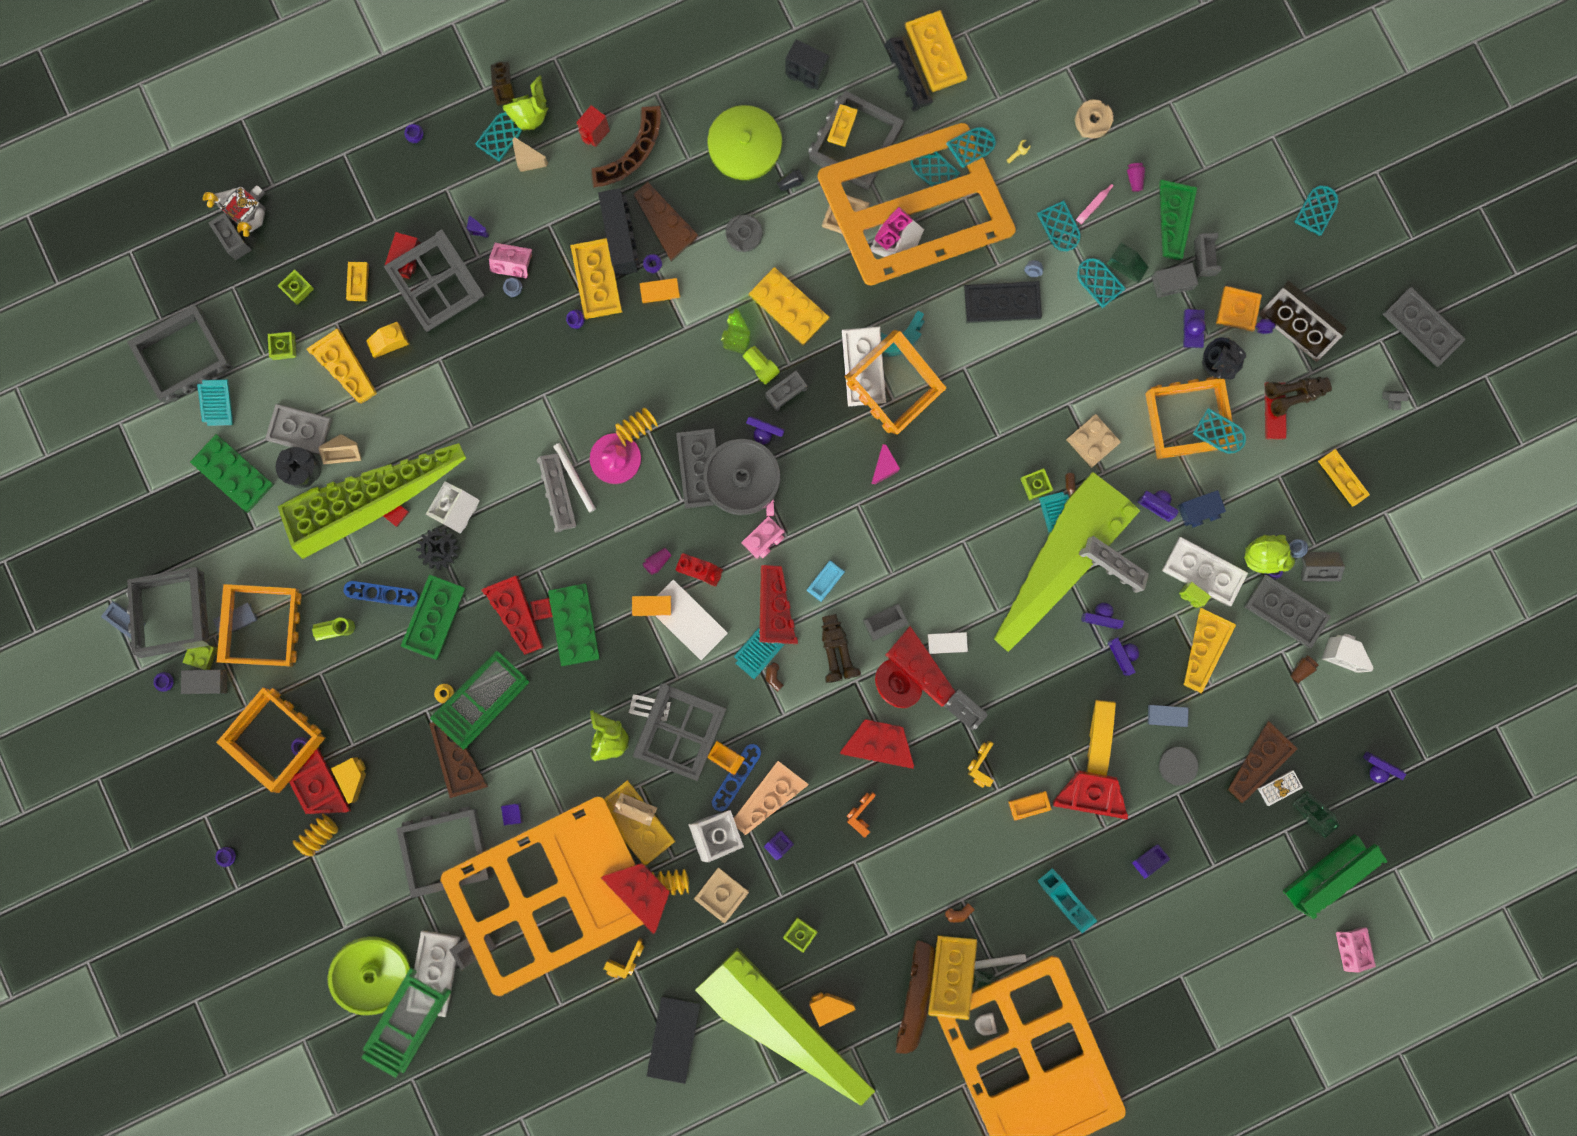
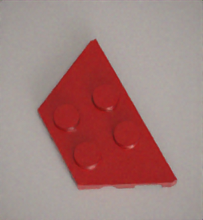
M865 719L840 751V754L914 768L904 728L901 726Z
M317 748L289 781L305 814L351 811L319 748Z
M1078 771L1053 801V806L1128 820L1117 777Z
M643 863L603 875L601 879L654 934L670 891Z

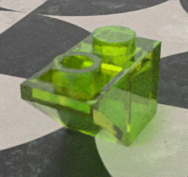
M735 308L733 314L730 313L728 316L727 324H729L727 331H723L721 341L723 342V348L745 354L751 333L739 309Z

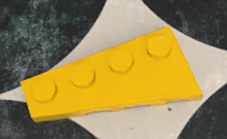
M339 329L334 330L306 349L342 384L358 403L362 404L377 394Z
M1200 608L1183 685L1199 693L1203 692L1236 624Z

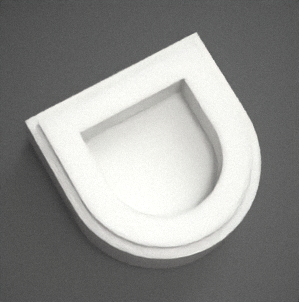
M992 1012L981 1014L976 1018L975 1028L980 1034L990 1035L997 1033Z

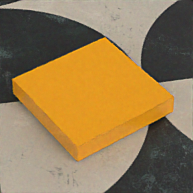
M1225 286L1216 323L1253 332L1256 326L1262 294Z

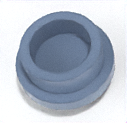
M1033 260L1028 262L1024 271L1030 277H1038L1043 274L1044 269L1042 263Z
M509 278L504 282L503 290L508 296L515 297L521 293L522 284L516 278Z
M1295 539L1289 544L1290 553L1295 558H1301L1308 552V544L1304 540Z

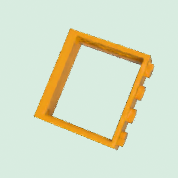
M893 330L844 376L848 381L846 383L852 391L856 390L860 395L858 397L859 400L872 409L870 413L877 420L880 419L883 422L882 427L885 431L897 435L946 389L945 385L901 331ZM893 342L931 387L894 423L891 422L855 379Z
M1209 377L1206 378V381L1199 382V379L1188 381L1187 384L1174 382L1169 384L1168 387H1162V385L1150 387L1151 389L1145 395L1157 459L1218 450L1206 442L1164 448L1155 397L1215 388L1219 414L1232 421L1225 379ZM1231 426L1225 427L1226 434L1233 433ZM1233 435L1227 436L1229 443L1235 442ZM1225 438L1218 440L1220 445L1226 444Z
M223 584L217 662L293 667V663H296L297 651H294L295 643H298L299 633L296 632V624L300 622V612H297L298 605H301L302 594L299 593V590L296 588ZM235 592L291 595L286 660L230 657Z
M262 688L217 743L270 792L280 793L323 742L325 737L320 734L322 732L320 728L307 722L308 718L304 714L293 710V704L287 700L283 701L280 698L281 694L277 690ZM269 700L273 701L312 736L277 779L235 743Z

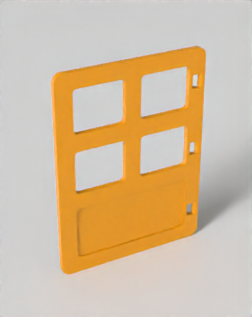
M595 797L445 871L441 876V882L492 993L496 996L504 995L643 925L642 921L601 879L603 875L635 865L608 805L602 797ZM584 809L586 815L576 820L573 814ZM529 836L530 843L520 847L517 841ZM539 842L542 844L558 878V883L529 898H525L508 863V857ZM473 864L475 870L465 875L462 868ZM492 866L510 906L481 922H477L459 883L461 880ZM564 896L567 898L579 923L583 937L555 952H550L533 917V911ZM516 920L520 924L535 957V961L503 977L497 968L484 937L486 934Z
M1047 957L972 992L970 1010L991 1000L997 1001L1008 1026V1032L977 1047L968 1049L955 1021L956 1018L937 1016L990 1136H1086L1125 1116V1107L1058 957ZM1045 975H1050L1062 1001V1006L1035 1020L1022 1024L1010 998V992ZM1070 1022L1083 1049V1053L1050 1070L1043 1071L1030 1043L1031 1040ZM955 1027L958 1037L952 1039L948 1029ZM1016 1047L1027 1069L1029 1079L994 1096H989L976 1066ZM980 1083L983 1091L977 1094L973 1084Z

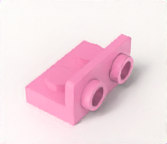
M494 243L489 257L490 271L497 274L527 278L532 249Z
M768 516L741 543L758 560L760 557L764 558L770 553L771 550L769 548L774 543L778 545L785 538L783 536L785 531Z
M1361 927L1348 932H1336L1344 971L1362 972L1376 967L1367 928Z

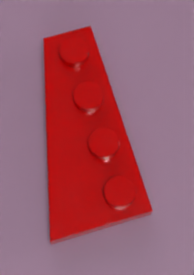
M761 566L759 642L798 644L794 632V621L791 619L790 603L786 596L787 589L782 566Z
M513 576L481 589L489 599L494 610L501 617L503 624L511 632V636L524 655L544 648L518 576Z
M911 626L908 627L885 656L942 707L952 697L955 690Z

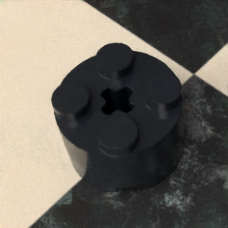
M291 447L279 453L276 461V472L279 479L283 482L302 489L311 486V484L317 481L321 473V466L318 459L312 453L300 447Z

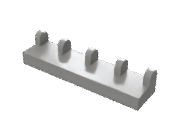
M558 453L540 456L536 460L540 465L541 480L544 481L545 496L548 498L551 509L550 515L553 516L554 531L557 533L575 528L576 523Z
M1096 537L1088 538L1086 547L1079 552L1080 556H1087L1092 559V564L1102 566L1106 569L1107 574H1114L1120 578L1122 584L1132 586V591L1135 593L1145 590L1149 576L1147 572Z

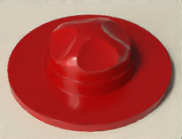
M890 659L878 667L875 674V683L879 694L886 702L898 708H909L919 701L922 689Z

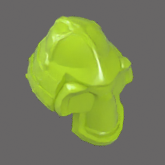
M538 76L530 85L532 97L525 95L512 99L513 103L503 106V110L522 130H535L536 127L543 123L546 112L549 109L546 108L547 101L543 92L541 76Z
M1264 534L1245 548L1244 558L1247 567L1259 573L1285 572L1292 569L1295 564V559L1290 553V546L1286 541L1285 535Z
M590 710L592 726L597 730L592 740L590 758L594 761L622 756L628 748L629 737L620 721H614L594 712V710Z

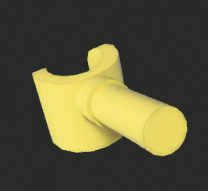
M1022 140L1015 153L1007 159V162H1012L1020 154H1027L1031 145L1028 148H1024L1022 145L1026 140Z

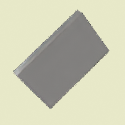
M275 404L265 440L288 447H300L308 452L320 455L318 448L326 443L332 419Z

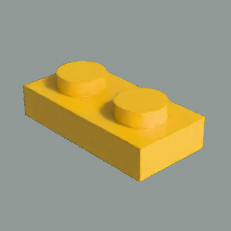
M840 104L828 136L829 142L843 147L846 146L858 110Z
M348 262L346 299L348 301H367L369 264L367 262Z

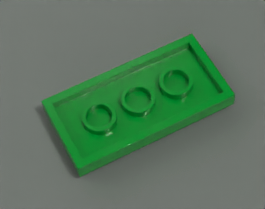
M217 434L190 461L194 467L247 513L274 485Z
M429 575L400 647L438 660L466 588Z
M587 584L548 590L561 666L599 660L600 656Z

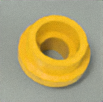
M448 684L439 685L434 693L436 700L440 703H445L454 694V689ZM442 690L447 691L446 697L441 696Z

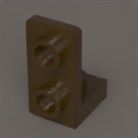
M509 62L492 64V89L497 105L513 103L512 99H515L511 84Z

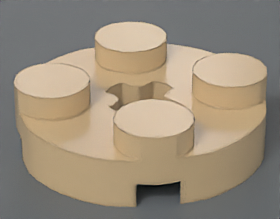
M1089 100L1081 105L1075 116V125L1082 137L1099 138L1109 131L1113 123V113L1108 105L1105 106L1099 100ZM1091 115H1094L1099 120L1096 123L1091 122Z

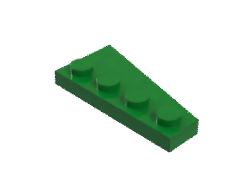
M1160 180L1163 257L1181 261L1185 251L1197 187Z

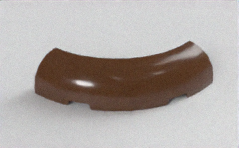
M660 106L641 108L638 136L630 149L620 159L605 166L591 169L593 188L614 184L631 175L642 165L652 151L658 136L661 119Z
M917 941L913 952L911 976L913 977H911L904 1014L897 1034L895 1053L907 1054L913 1052L919 1045L926 1022L936 951L932 946L921 941Z

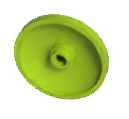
M747 105L732 107L721 113L710 127L708 133L710 158L722 173L734 179L751 180L763 176L775 166L781 154L782 136L779 126L771 115L760 108Z
M379 937L359 938L342 947L333 958L328 973L329 990L334 1000L349 1012L358 1015L379 1014L387 1009L408 973L410 965L405 953L393 942Z

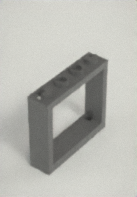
M845 90L842 96L838 95L834 103L836 107L833 112L830 111L828 113L825 127L819 129L817 134L818 140L816 143L811 144L808 153H810L809 161L821 167L838 163L819 153V150L832 128L840 104L845 105V103H848L892 126L881 149L894 145L903 128L904 120ZM879 171L848 181L869 191Z
M196 305L185 309L127 341L157 398L165 404L171 401L176 402L178 397L194 392L195 388L198 387L197 384H202V380H212L216 376L225 375L226 371L233 368L202 309ZM198 321L219 361L163 391L142 350Z
M193 567L127 580L128 590L126 595L129 600L127 613L130 616L128 631L131 634L129 646L132 647L133 655L145 658L210 645L203 571ZM190 581L194 638L145 647L142 589Z
M468 806L460 808V813L452 814V811L440 813V818L435 819L431 815L421 818L419 823L414 824L413 820L403 822L402 827L396 828L411 898L442 891L445 888L442 882L421 887L417 886L406 832L469 817L476 853L479 855L485 852L486 848L477 808L471 810V807ZM490 866L461 880L460 886L492 878Z

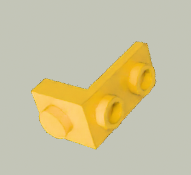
M991 741L980 746L978 758L976 760L973 759L967 768L970 770L968 774L975 778L973 782L982 788L985 785L990 787L994 781L978 771L979 766L994 744Z
M639 938L627 966L608 959L604 967L607 970V974L615 978L620 976L624 979L628 974L632 975L636 966L633 961L636 956L640 957L644 945L641 944L643 939Z

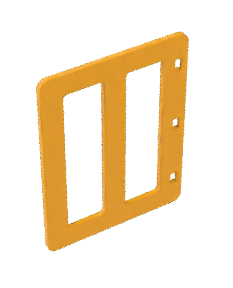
M959 123L823 167L819 170L817 174L818 180L860 274L867 285L881 283L1014 235L1016 231L1015 225L984 158L967 165L970 172L968 175L857 212L852 209L841 185L842 182L949 148L946 144L948 141L970 130L969 126L965 123ZM970 135V140L975 141L974 137ZM960 140L959 145L966 147V142ZM969 143L968 148L974 150L975 145ZM959 148L961 154L964 155L965 150ZM967 151L966 156L973 158V152ZM976 192L981 195L991 221L880 259L874 258L863 231L884 224L898 207L903 209L908 215ZM994 232L996 237L987 239L986 234ZM943 249L945 255L937 257L935 252ZM892 267L894 272L885 275L884 269Z

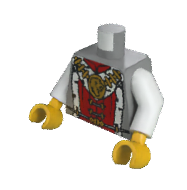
M257 185L249 193L242 187L216 194L211 192L204 193L203 201L208 200L207 206L213 207L215 202L218 203L217 206L238 224V233L243 231L245 237H248L251 231L263 224L265 207L259 200L265 192Z

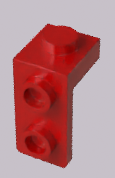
M684 553L681 554L675 569L679 573L694 577L714 587L717 586L718 581L721 579L723 569L710 562Z

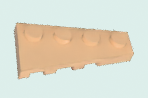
M777 761L734 817L737 829L745 835L748 834L809 784Z

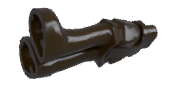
M1305 377V379H1299V381L1289 384L1268 382L1265 385V394L1269 399H1274L1297 391V395L1279 398L1271 403L1272 414L1280 417L1293 405L1309 403L1310 401L1314 402L1319 397L1326 395L1327 392L1332 391V386L1328 377Z
M837 614L822 617V642H824L823 648L826 650L829 663V673L825 676L826 683L843 680L835 652L836 648L839 649L844 679L861 676L860 669L854 667L851 662L847 645L848 640L846 639L847 635L841 626V622H838Z

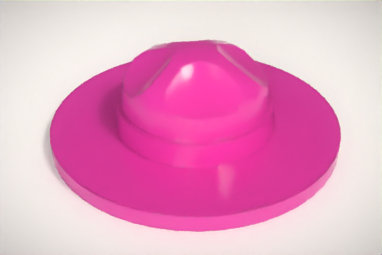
M617 433L601 437L593 445L590 453V465L595 475L602 481L610 484H621L633 478L641 464V454L637 444L634 441L631 443L629 440H626L627 446L625 447Z

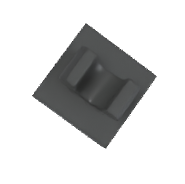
M1383 391L1382 399L1389 401L1388 408L1392 410H1400L1401 401H1408L1409 393L1403 391Z

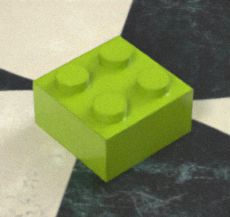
M295 269L278 285L297 305L314 290Z
M292 332L268 334L269 358L272 360L296 358L295 334Z
M1044 468L1021 478L1029 501L1053 491Z
M1193 582L1185 584L1179 592L1180 597L1191 602L1190 604L1195 608L1205 606L1211 598L1209 594Z
M209 645L187 649L182 663L203 670H210L218 648Z
M796 917L783 936V939L801 952H804L817 934V930L799 917Z

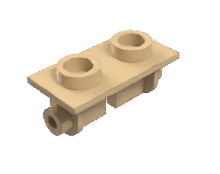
M621 793L616 802L614 812L650 826L657 807Z

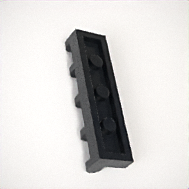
M905 37L890 38L884 44V48L886 50L889 49L892 55L891 64H896L900 73L897 77L899 81L903 80L907 89L905 95L906 97L910 96L912 100V111L915 112L921 107L930 106L933 100Z

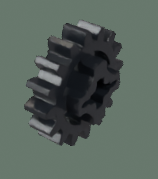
M435 528V533L428 530V536L421 535L424 540L417 542L421 545V548H417L416 551L421 552L418 558L424 559L423 565L429 564L430 569H433L436 565L437 570H441L442 565L445 568H449V562L455 563L452 558L459 556L455 551L460 550V547L455 546L458 540L452 539L454 536L452 533L447 535L446 529H443L440 533V530ZM435 537H443L439 540H433ZM434 545L439 546L442 553L436 552L437 550ZM437 558H443V559H444V560L438 561V562L433 561V560H436Z

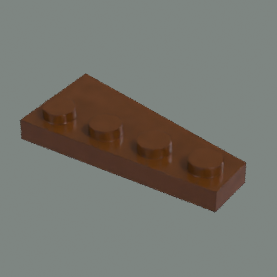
M648 182L634 193L635 199L672 262L698 238V234Z
M1268 721L1228 790L1241 803H1244L1297 748Z
M434 722L429 723L449 797L453 798L489 787L468 749L463 750Z

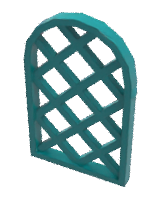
M506 112L499 114L492 121L475 144L498 162L503 159L512 147L513 138L518 139L522 132V129L514 128V121L511 118L507 121L503 120V116L507 115ZM511 123L512 129L505 130L504 124ZM502 124L503 130L496 131L495 125ZM506 132H512L513 138L506 139ZM503 133L504 139L497 140L496 134ZM494 134L495 140L488 141L487 135ZM504 142L505 148L499 149L498 143ZM495 143L496 149L489 150V144ZM480 145H486L487 150ZM497 152V157L494 156L492 153Z
M977 127L948 141L946 144L963 168L990 154L994 150L996 141L994 135L988 129ZM980 131L987 133L986 136L980 135ZM970 135L977 137L976 142L970 140ZM979 138L985 139V144L978 143ZM960 140L966 142V147L959 145ZM988 140L993 142L992 147L987 145ZM969 143L975 145L974 150L968 148ZM977 146L984 147L983 152L977 151ZM959 148L965 150L964 155L958 153ZM967 151L973 152V158L966 156Z
M933 152L935 155L928 154V156L915 158L919 159V165H913V159L911 160L913 171L930 187L944 183L941 182V176L947 175V179L950 181V175H955L953 179L960 175V172L938 152ZM921 158H928V164L922 165ZM930 158H937L938 164H931ZM947 166V173H940V167ZM922 167H929V173L922 174ZM931 167H938V173H931ZM931 176H938V182H932Z
M1327 186L1314 188L1307 196L1294 223L1321 236L1338 204L1336 192ZM1323 189L1324 194L1318 195L1317 190ZM1333 194L1335 200L1330 201L1328 195ZM1325 196L1327 202L1321 204L1319 197ZM1317 198L1318 205L1312 206L1311 200ZM1308 202L1310 207L1304 208ZM1328 205L1330 211L1324 212L1322 206ZM1320 207L1321 213L1315 214L1313 208ZM1311 209L1312 216L1307 217L1305 211ZM1301 213H1302L1303 216H1304V218L1299 219V217H1300V215H1301ZM1330 213L1328 219H1326L1325 214ZM1323 216L1324 222L1318 223L1316 217ZM1314 218L1315 224L1309 225L1308 219ZM1325 224L1321 230L1319 225Z
M1065 201L1037 213L1051 243L1056 249L1067 252L1077 247L1080 242V231ZM1061 205L1060 210L1055 209V207ZM1046 211H1049L1048 215L1042 214ZM1052 211L1058 212L1057 218L1050 216ZM1060 214L1067 216L1066 221L1059 220ZM1042 217L1047 218L1045 223H1044ZM1049 219L1055 221L1054 227L1047 225ZM1058 222L1064 224L1062 230L1056 228ZM1066 225L1073 227L1071 233L1065 231ZM1054 231L1061 232L1060 238L1053 236ZM1063 233L1070 235L1068 241L1062 240ZM1072 237L1078 238L1076 244L1070 242ZM1060 242L1067 244L1066 249L1059 247Z
M1087 259L1078 267L1077 278L1102 308L1126 289L1106 265L1098 259ZM1089 262H1096L1095 267H1089ZM1080 269H1086V274L1080 275ZM1088 269L1095 270V276H1088ZM1103 270L1104 277L1097 276V271ZM1088 278L1094 279V285H1087ZM1097 279L1104 280L1103 286L1096 285ZM1106 280H1113V286H1106ZM1096 288H1102L1103 295H1097ZM1105 289H1112V296L1105 295ZM1115 290H1121L1114 296ZM1097 297L1102 298V303L1099 301ZM1105 298H1111L1104 304Z
M1209 408L1193 432V435L1227 454H1234L1240 451L1246 442V435L1241 427ZM1208 413L1209 419L1204 420L1205 416ZM1219 419L1221 426L1214 427L1213 421ZM1210 422L1212 428L1205 429L1204 423ZM1201 425L1203 430L1197 431ZM1231 426L1233 433L1226 434L1225 427ZM1222 428L1223 435L1217 436L1216 429ZM1213 430L1214 437L1208 438L1206 432ZM1199 433H1204L1205 438L1199 435ZM1241 433L1243 440L1238 441L1236 434ZM1233 435L1235 442L1229 443L1227 436ZM1224 437L1226 444L1220 445L1218 439ZM1236 444L1237 450L1231 451L1230 445Z

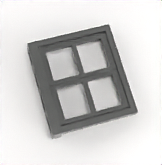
M442 229L436 232V235L383 266L426 333L484 298L483 292ZM438 246L451 268L432 278L419 257ZM416 259L430 281L411 291L398 272V269ZM456 274L467 291L468 296L450 306L437 284ZM434 287L447 306V309L429 319L416 297Z
M661 683L632 756L698 781L726 708ZM669 697L690 704L681 728L660 721ZM693 706L713 714L704 738L684 730ZM657 727L677 735L668 759L648 751ZM681 737L701 744L692 768L672 761Z

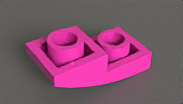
M898 207L884 222L874 238L875 241L888 250L901 238L899 232L913 221L911 216Z

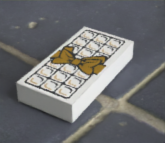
M1291 770L1259 787L1258 790L1267 806H1270L1303 787L1295 772Z

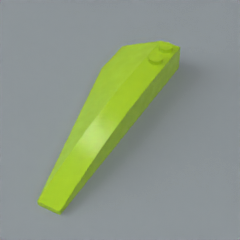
M457 443L435 450V453L430 455L425 453L411 461L408 459L402 460L400 464L395 466L389 464L361 473V476L356 478L352 476L347 477L345 481L337 484L331 482L324 488L319 489V487H315L277 506L292 549L304 559L397 508L465 460L466 456L461 445Z
M1094 472L1085 479L1066 501L1061 515L1058 516L1052 532L1049 533L1047 541L1032 565L1025 583L1022 584L1016 600L1013 601L1007 617L1004 618L994 637V640L1007 652L1053 608L1093 565L1092 559L1079 555L1080 550L1086 547L1088 538L1094 536L1107 546H1110L1140 512L1127 497Z
M738 947L695 989L722 1019L857 1104L862 1105L875 1092Z

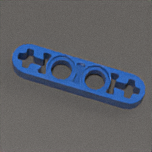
M349 581L344 586V594L352 599L406 607L416 606L420 599L419 594L412 589ZM355 585V588L362 589L363 597H361L362 593L354 592L352 595L349 588H353ZM372 587L377 589V595L374 598H370L367 594L368 590ZM390 590L396 592V598L392 601H389L386 597L387 592ZM410 593H412V596L415 597V600H411L410 603L406 599H401V603H399L401 595L410 596Z
M750 744L741 753L742 757L747 758L749 755L747 750H752L754 747L757 749L756 753L758 755L750 759V762H753L751 766L746 761L742 762V764L747 766L746 774L740 775L736 772L733 775L729 772L713 797L712 806L715 810H726L760 758L761 750L757 745ZM733 780L736 782L737 788L735 791H728L726 789L727 781ZM723 789L725 793L732 795V797L729 799L727 796L724 800L726 806H720L719 808L716 806L717 802L715 800L722 798L723 793H720V791Z

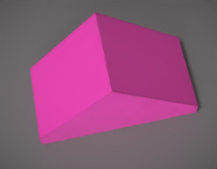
M882 445L871 484L881 482L897 473L900 469L887 445Z

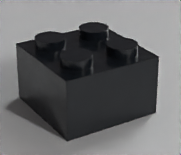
M796 39L785 58V74L791 80L802 82L809 89L814 88L818 90L828 73L829 55Z

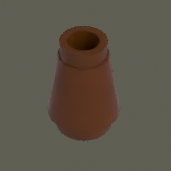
M1306 655L1305 658H1301L1290 677L1299 684L1317 671L1316 668L1319 665L1310 656Z

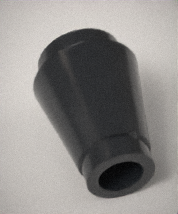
M793 168L776 181L781 192L801 186V183L805 182L799 168L795 170Z

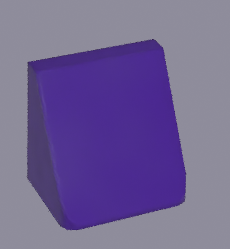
M469 216L467 223L469 233L475 236L489 237L486 228Z
M521 803L501 806L504 826L523 823Z
M780 830L764 845V848L775 860H778L794 844Z

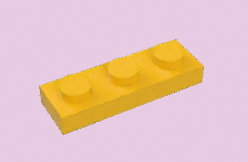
M1336 449L1318 460L1352 507L1370 495Z

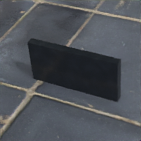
M1039 281L964 285L966 323L1039 320L1042 318Z
M666 996L661 997L646 1077L686 1083L700 1003Z

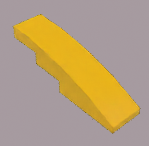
M1095 701L1089 735L1090 744L1086 772L1107 776L1114 727L1115 702Z

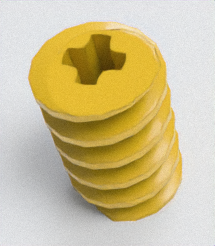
M646 408L641 409L642 414L638 411L635 412V418L630 415L628 417L629 422L623 419V426L619 423L615 424L616 433L625 447L627 446L626 440H629L631 443L633 442V435L639 439V432L646 435L645 428L652 431V424L658 427L653 415Z
M323 813V820L316 818L318 825L310 824L312 831L304 830L307 835L306 837L301 834L299 835L301 842L293 841L295 847L306 856H314L315 850H320L321 845L327 843L326 839H331L333 837L332 833L336 834L338 832V827L334 821Z
M685 869L682 870L681 875L675 870L673 876L669 870L666 876H663L662 871H659L657 878L671 891L672 895H676L677 889L680 895H683L685 889L689 894L688 874Z

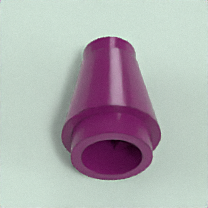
M1143 163L1129 164L1127 174L1132 192L1142 191L1145 167H1143Z
M663 548L647 557L643 566L651 575L658 573L669 560L671 554L666 548Z

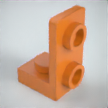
M873 792L870 795L866 793L860 800L862 804L857 809L854 807L847 814L849 818L847 822L864 838L870 833L867 829L869 825L861 818L859 820H856V818L876 796Z

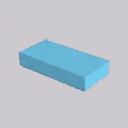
M830 560L806 591L822 602L845 571Z

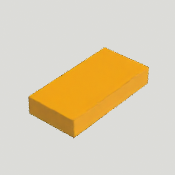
M677 278L640 283L643 303L680 298Z
M632 596V616H671V596Z
M716 741L707 758L733 775L736 774L745 759L719 741Z
M1046 791L1008 801L1014 821L1052 810Z

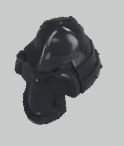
M1224 337L1215 338L1206 347L1203 353L1202 364L1204 369L1213 378L1234 379L1236 374L1243 369L1246 353L1235 340Z

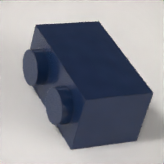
M1218 490L1177 505L1185 527L1192 525L1193 528L1204 524L1203 520L1210 519V522L1222 518L1220 514L1226 512Z

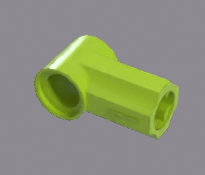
M756 346L748 349L743 355V358L755 370V374L765 385L780 373L777 366L771 360H768Z
M337 618L313 624L312 632L316 641L343 635L348 636L354 632L355 624L351 619ZM343 622L346 623V629L344 631L341 630V624Z

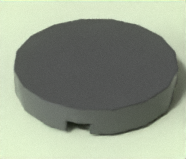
M737 215L727 224L725 235L731 248L739 252H749L758 247L762 241L763 232L761 224L753 216Z
M1172 747L1161 755L1159 772L1166 782L1173 785H1185L1196 777L1198 761L1190 750L1184 747Z

